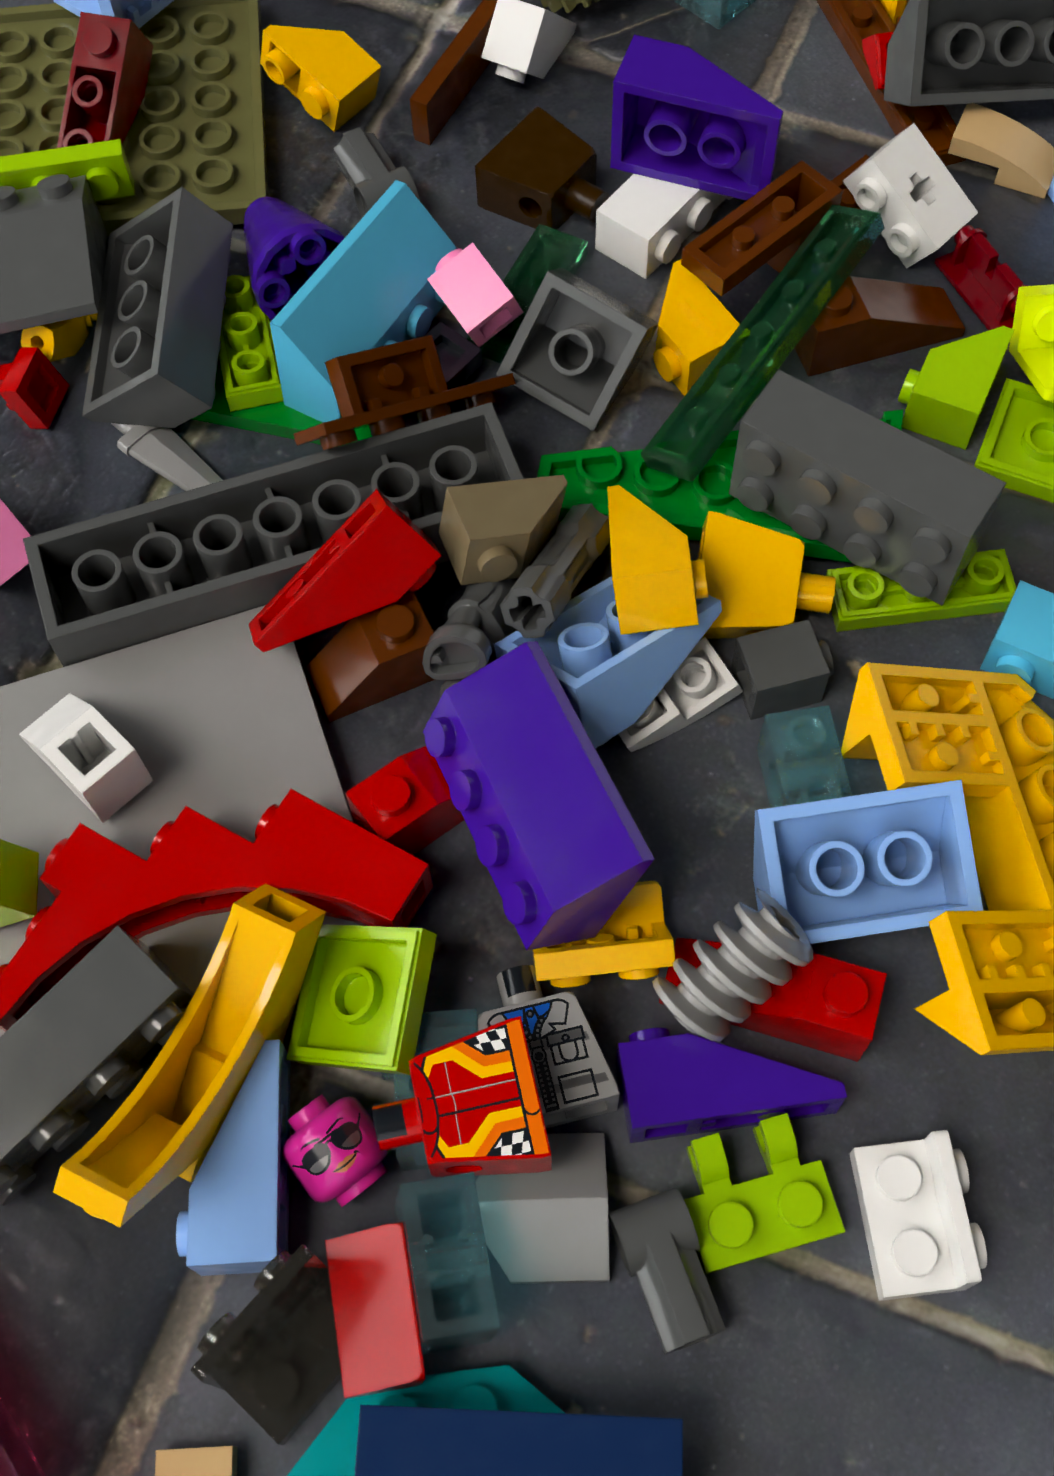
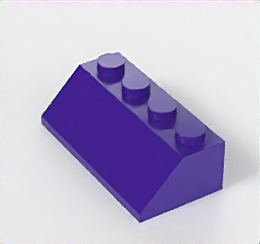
M538 641L525 642L447 688L428 720L423 733L427 750L436 759L449 786L452 803L461 812L475 841L478 858L488 868L502 898L505 915L515 925L527 951L596 937L654 861V857Z

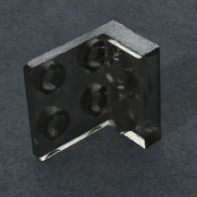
M304 1244L293 1255L285 1250L269 1262L254 1282V1288L259 1293L237 1317L232 1312H228L207 1331L197 1347L203 1355L191 1368V1372L202 1383L225 1390L278 1445L282 1446L285 1445L341 1379L328 1268Z

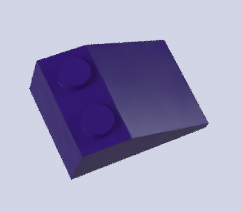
M634 34L613 80L610 168L747 201L773 181L783 111L690 47Z

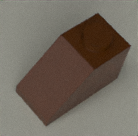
M414 591L403 595L397 602L350 619L305 667L329 723L436 680L425 673L422 665L424 650L434 632Z

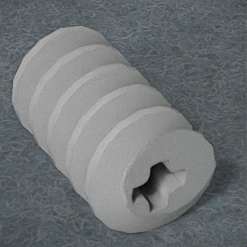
M758 888L756 893L763 905L759 912L742 902H738L734 906L743 927L737 931L722 921H717L713 925L715 933L722 944L720 948L715 949L701 939L692 944L701 962L698 968L682 958H677L672 963L681 981L678 986L662 976L652 981L657 995L677 1021L691 1033L711 1041L720 1042L730 1034V1021L735 1023L745 1021L751 1015L750 1002L762 1005L771 998L772 987L770 983L783 986L793 978L790 963L804 967L814 959L813 949L808 937L798 922L774 898Z

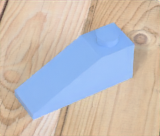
M281 1040L265 1041L189 1189L188 1211H180L176 1224L178 1255L186 1257V1266L201 1276L288 1271L289 1167L282 1157V1147L290 1137V1124L287 1120L290 1119L291 1061L286 1060L288 1052Z

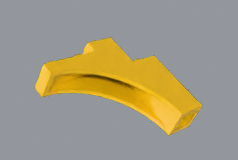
M266 883L233 903L210 963L166 1044L140 1082L113 1116L78 1152L60 1166L53 1193L82 1207L89 1215L104 1219L120 1228L178 1176L189 1182L195 1179L265 1041L281 1040L283 1044L326 911Z

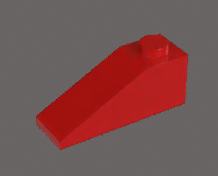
M376 489L249 623L253 643L264 653L397 602L408 590H418L431 578L436 569L435 562L442 555L432 540Z
M426 746L397 757L345 792L355 824L411 855L416 854L464 821L461 812L452 803L449 786L436 759L430 755Z
M677 937L674 946L675 960L682 958L698 968L701 962L692 945L697 940ZM704 941L715 949L722 946L721 942ZM813 953L814 959L804 967L790 963L793 978L785 985L780 986L770 983L772 997L765 1003L760 1005L750 1002L751 1015L742 1023L730 1021L731 1025L858 1062L873 1039L887 973ZM673 966L668 967L665 979L678 986L681 983Z

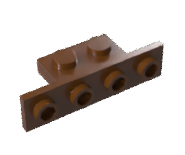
M432 335L339 356L326 361L325 365L342 418L321 423L293 435L297 446L320 440L324 451L358 441L355 430L369 426L371 435L374 437L405 428L406 425L403 417L416 414L418 422L422 423L452 414L450 404L461 401L463 410L490 402L492 404L496 403L494 391L516 383L513 373L448 390Z

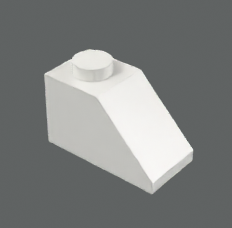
M497 0L481 58L498 63L495 74L523 84L527 74L544 79L574 35L577 24L547 9L520 0Z

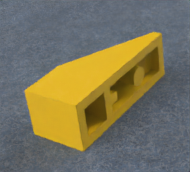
M620 485L608 486L612 581L621 635L699 625L696 599L708 598L704 559L691 560L688 536Z

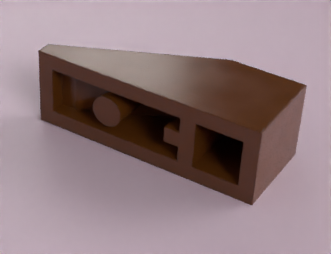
M848 276L797 289L788 336L809 377L962 337L965 327L944 288Z

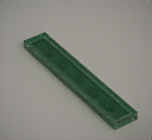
M832 204L641 452V456L648 468L691 482L696 479L885 229L880 213Z

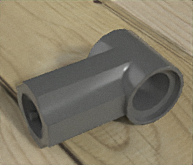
M360 127L343 133L342 140L333 148L335 162L353 190L355 203L361 218L364 217L395 180L406 183L420 201L417 188L409 171L404 166L398 168L394 166L374 133H366Z
M672 1188L608 1212L610 1227L620 1256L629 1276H636L664 1354L686 1348L724 1332L726 1328L712 1294L711 1286L705 1277L697 1256V1252L700 1251L697 1233L679 1190Z

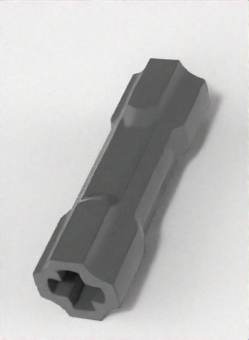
M577 504L570 508L548 539V544L533 564L524 570L501 602L500 608L506 625L517 629L524 638H539L546 635L571 599V593L609 543V516L597 511L592 504Z

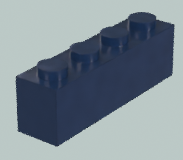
M360 1405L355 1476H683V1419Z

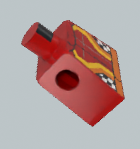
M521 1016L507 1019L415 1056L408 1061L415 1097L372 1106L374 1126L380 1151L423 1142L431 1175L434 1177L539 1173L552 1170L551 1150Z

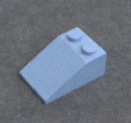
M611 576L569 600L544 637L524 638L517 630L494 644L495 652L498 659L525 642L538 641L591 742L597 748L638 721L722 612L721 600L708 595V598L696 599L699 625L621 635Z

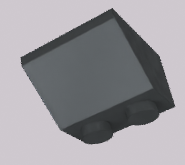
M564 268L547 271L496 375L502 376L513 373L516 383L514 386L588 429L595 431L632 376L658 327V322Z

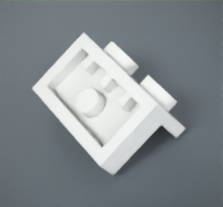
M932 1131L922 1140L853 1148L849 1155L879 1301L963 1291L982 1281L980 1269H984L987 1266L985 1240L979 1225L976 1222L969 1223L963 1193H968L969 1191L968 1167L963 1152L959 1148L952 1149L948 1131Z

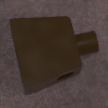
M538 106L475 165L477 204L479 207L545 233L556 232L573 213L595 223L596 210L609 198V193L596 186L597 154L593 147Z

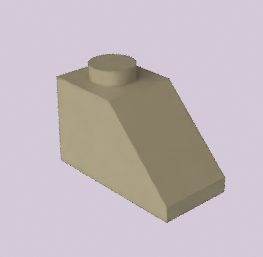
M564 475L446 488L438 533L460 585L498 582L521 576L557 527L568 484Z

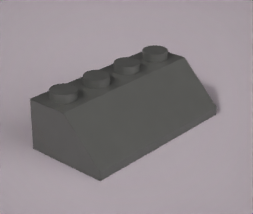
M909 0L888 43L884 88L885 101L906 106H930L1054 99V0Z
M183 187L174 191L109 235L99 313L97 314L82 416L90 421L175 428L212 408L216 396L215 379L218 355L221 350L220 335L223 310L226 305L225 291L228 265L231 260L230 246L233 224Z

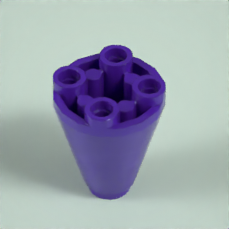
M261 197L248 206L244 216L243 228L252 290L259 308L271 321L345 237L340 231L280 199Z

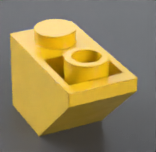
M269 25L263 30L260 64L263 66L266 74L276 84L286 87L301 101L302 106L310 116L323 121L333 132L337 131L375 99L382 66L344 31Z

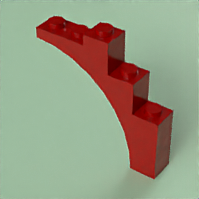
M293 789L289 790L280 805L273 804L264 812L255 830L256 840L254 843L185 806L174 822H167L158 831L151 844V855L147 861L80 823L69 838L62 839L51 850L45 863V871L39 878L56 897L55 901L51 906L41 909L33 917L26 930L25 942L9 964L0 966V1029L6 1032L117 925L137 939H140L147 934L195 917L230 912L235 901L266 883L326 911L325 916L352 921L361 926L407 928L433 888L429 864Z

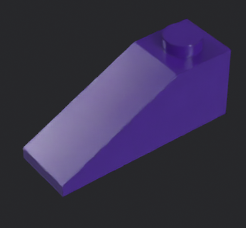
M649 1028L630 1034L629 1042L618 1043L616 1065L629 1143L759 1125L758 1122L760 1120L788 1113L790 1120L835 1114L847 1098L843 1082L689 1033L671 1036L670 1030L667 1028Z

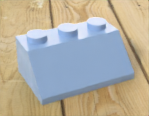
M962 780L755 810L753 882L758 912L763 908V905L756 893L757 888L766 892L786 909L801 926L810 944L930 926L929 921L946 911H983Z

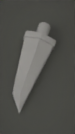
M111 423V425L124 434L117 441L118 449L127 456H132L184 491L223 481L171 428Z

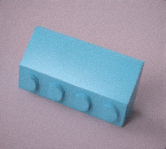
M398 180L394 181L270 322L284 405L322 423L342 418L325 365L326 361L347 354L423 337L427 334L433 318L445 305L427 278L436 272L435 268L438 262L446 254L455 250L456 246L406 183Z

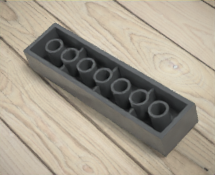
M492 402L23 538L47 640L61 664L65 667L267 605L376 489L432 540L442 555L435 562L436 565L450 561L438 533L446 488L523 479V476Z

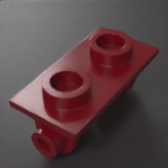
M972 225L964 226L954 236V242L957 244L955 250L935 259L934 263L988 330L1001 326L1012 328L1018 288L1029 285H1024L1006 262L1001 264L998 261L999 254L986 239L987 234L982 228L974 229Z

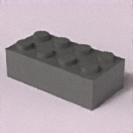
M778 370L740 422L729 494L739 499L750 510L764 512L791 526L800 536L810 540H817L844 554L853 564L862 568H871L899 583L910 594L917 597H926L942 606L976 554L1006 482Z
M118 925L0 1037V1204L2 1206L15 1199L35 1179L37 1174L31 1167L51 1147L56 1152H60L82 1134L90 1124V1120L85 1114L105 1094L111 1100L116 1098L140 1076L143 1068L138 1062L157 1043L164 1047L194 995L145 943Z

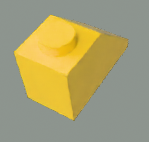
M680 259L674 262L658 322L656 351H654L653 359L661 377L667 382L672 381L681 393L688 398L741 370L747 332L704 282L681 265Z

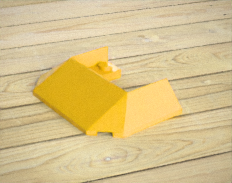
M867 662L859 669L839 758L878 760L887 790L962 780L977 876L988 911H946L929 921L949 990L918 1006L915 1010L980 1055L1054 1051V719L1031 700L1036 690L1018 674Z

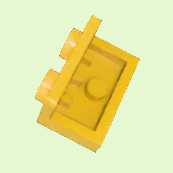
M654 880L637 882L596 937L533 949L536 980H550V984L554 987L568 988L589 983L591 975L618 972V976L622 979L640 980L658 975L659 968L673 966L672 963L675 961L674 941L664 921L662 890L659 883Z

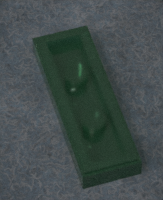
M542 224L538 225L503 280V283L514 296L523 313L479 347L482 349L483 357L502 363L547 271L564 268L575 275L587 256L588 241ZM468 335L467 340L476 345L475 342Z

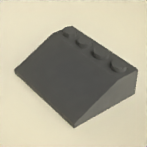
M56 174L42 179L38 182L37 186L15 190L12 186L0 187V334L99 313L108 234L86 175L69 178L66 174Z

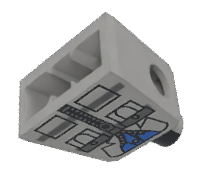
M533 965L516 966L499 973L496 979L503 1007L479 1014L478 1031L507 1019L521 1016L545 1128L617 1111L619 1101L617 1084L573 992H562L543 997L540 982L536 980L535 966Z

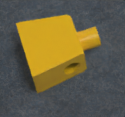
M708 511L702 527L698 560L704 559L708 595L721 600L722 612L701 639L704 637L707 639L737 638L794 623L796 609L829 614L833 604L836 579L831 576L801 572L805 542L722 513Z

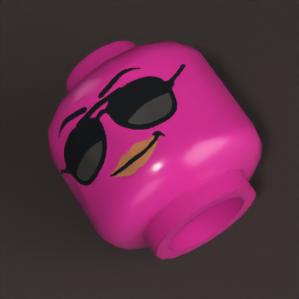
M321 1094L287 1120L295 1133L284 1143L282 1157L315 1202L326 1203L335 1199L343 1207L388 1171L381 1161L387 1156L389 1149L380 1151L374 1120L356 1098L350 1096L343 1097L330 1105L323 1094Z

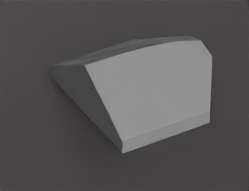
M604 1133L547 1134L552 1155V1170L479 1175L475 1181V1228L511 1284L610 1281L608 1189Z

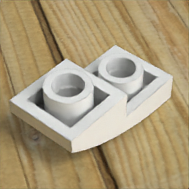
M704 637L696 644L638 721L620 732L619 736L631 752L636 751L703 718L741 694L743 690L707 638Z

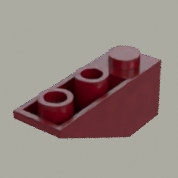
M86 12L80 13L57 148L121 139L123 144L145 97L154 46L131 19Z

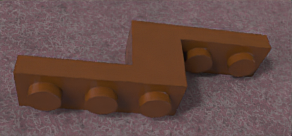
M867 154L831 181L801 160L683 247L681 265L721 297L765 263L793 283L872 222L865 211L857 205L854 196L843 182L846 177L870 157Z

